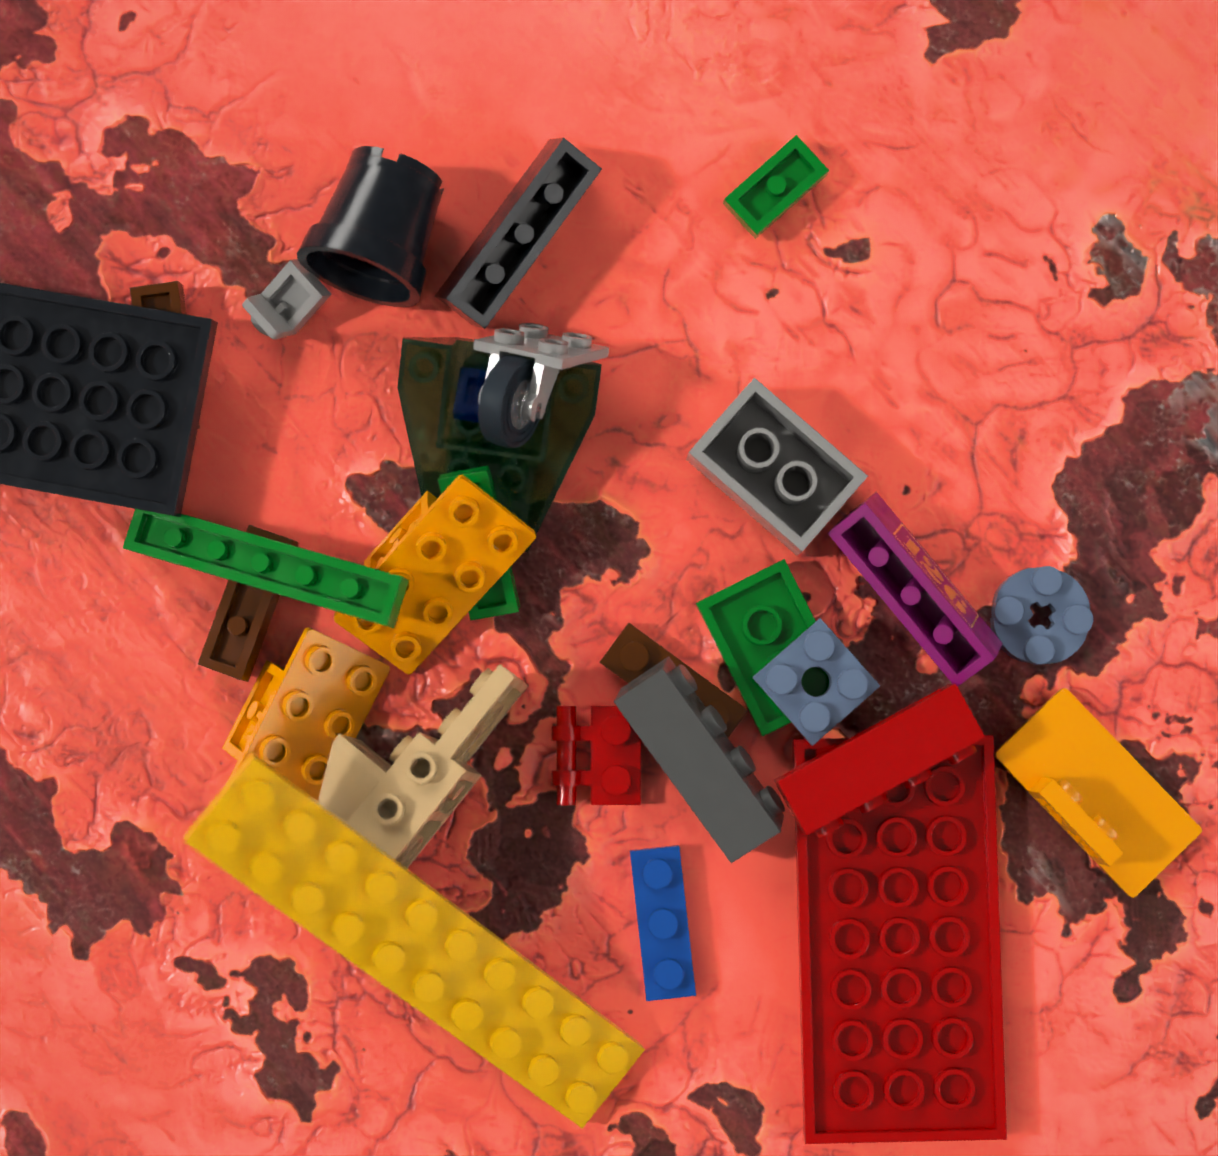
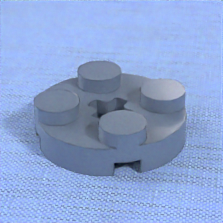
M1051 566L1027 568L1011 575L998 587L992 601L990 625L991 630L1003 643L1001 649L1013 659L1033 665L1054 664L1072 656L1084 643L1087 633L1093 624L1090 603L1081 585L1067 573ZM1036 603L1039 607L1048 606L1051 609L1052 613L1049 616L1051 624L1047 629L1041 624L1035 627L1030 625L1028 620L1033 616V612L1030 609L1032 604Z

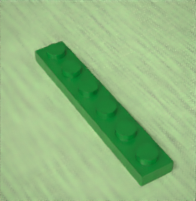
M135 509L123 545V549L393 629L395 628L409 583L408 579L184 514H181V517Z

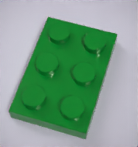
M785 559L695 603L762 737L791 722L752 677L816 622ZM811 667L803 674L801 683L807 694L818 697L828 689L829 679L822 669Z

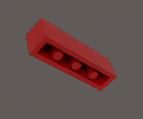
M956 683L947 684L775 778L774 782L801 832L809 835L815 831L817 837L821 838L845 824L841 816L858 807L862 814L887 802L889 798L885 792L901 783L904 784L906 789H910L933 776L930 767L947 759L950 765H953L970 757L977 752L974 743L985 738V735Z

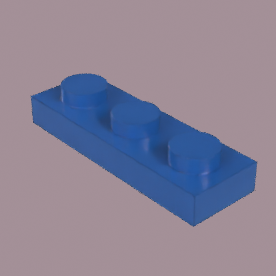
M679 845L630 850L646 1001L696 996Z

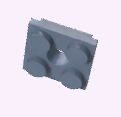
M821 618L752 677L811 746L818 742L880 687L876 680ZM811 667L822 669L829 679L828 689L818 697L807 694L801 683L803 674Z

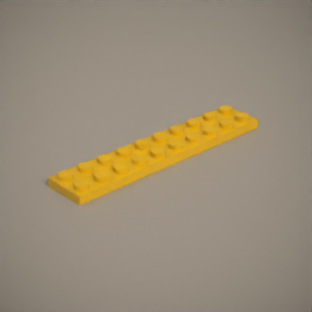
M253 753L248 756L183 836L185 843L582 1129L645 1051L640 1042Z

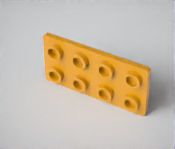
M459 475L438 498L427 490L364 560V566L398 575L409 580L395 628L393 629L339 612L334 613V621L401 671L411 674L535 541V530L467 477Z
M310 627L305 628L285 668L266 660L222 747L223 750L237 760L228 781L248 756L253 753L318 802L333 741L339 734L356 739L390 671V667Z
M1066 688L1059 689L994 753V757L1129 897H1136L1202 832V828Z

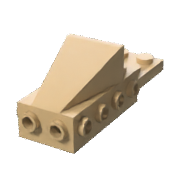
M500 664L494 672L487 668L470 688V693L474 696L462 711L455 708L439 726L437 732L442 735L441 738L438 740L418 732L414 739L410 735L406 736L390 756V760L394 762L393 765L389 764L363 741L339 734L332 743L318 802L408 869L482 776L467 762L529 685Z

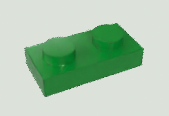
M795 135L724 198L723 204L756 239L828 175L829 169Z

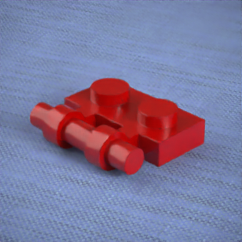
M556 706V726H551V741H556V770H551V785L556 786V805H576V786L591 785V805H641V739L618 707L591 706V726H576V706ZM576 741H591V770H576Z

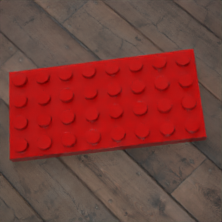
M985 735V738L974 743L977 752L970 757L953 765H950L948 760L945 759L930 767L933 776L921 784L906 789L904 784L901 783L885 792L889 800L881 806L862 814L858 807L841 816L845 824L826 836L818 838L815 831L805 835L801 832L795 821L803 1139L805 1144L1007 1140L994 735ZM848 738L820 739L813 746L806 739H793V769Z

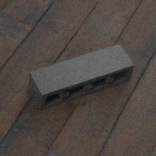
M668 656L622 687L614 703L730 863H733L781 832L785 807L776 791L771 786L764 788L753 772L756 771V767L747 751L740 745L735 748L724 733L727 727L719 712L712 705L705 707L695 693L698 689L697 684L690 672L681 664L676 667Z

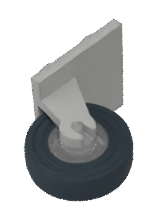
M534 323L519 324V330L495 329L493 336L475 339L473 350L490 353L486 379L481 387L478 399L479 424L484 438L495 445L507 448H518L524 445L533 435L539 420L544 416L546 405L559 370L606 358L609 355V347L592 344V336L582 333L567 332L563 333L562 337L548 334L549 327Z

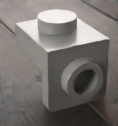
M293 259L285 265L261 294L248 297L242 303V306L251 315V322L255 328L262 334L276 340L297 334L332 294L315 275L308 272L300 264L298 259Z

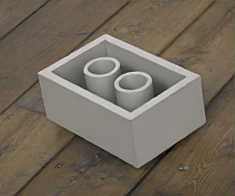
M755 377L693 446L686 458L690 464L796 556L803 552L868 477L867 474Z

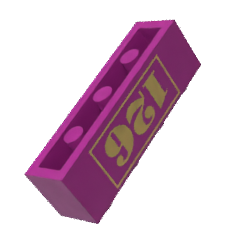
M877 492L841 519L827 533L952 684L956 683L957 687L996 658L1003 643Z

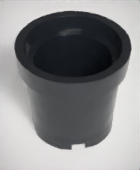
M375 146L357 147L352 151L346 169L320 222L309 228L297 252V259L308 272L344 293L386 306H414L420 300L427 274L423 261L437 209L444 188L440 189L442 180L428 166L407 155L400 153L396 162L381 157L384 148Z

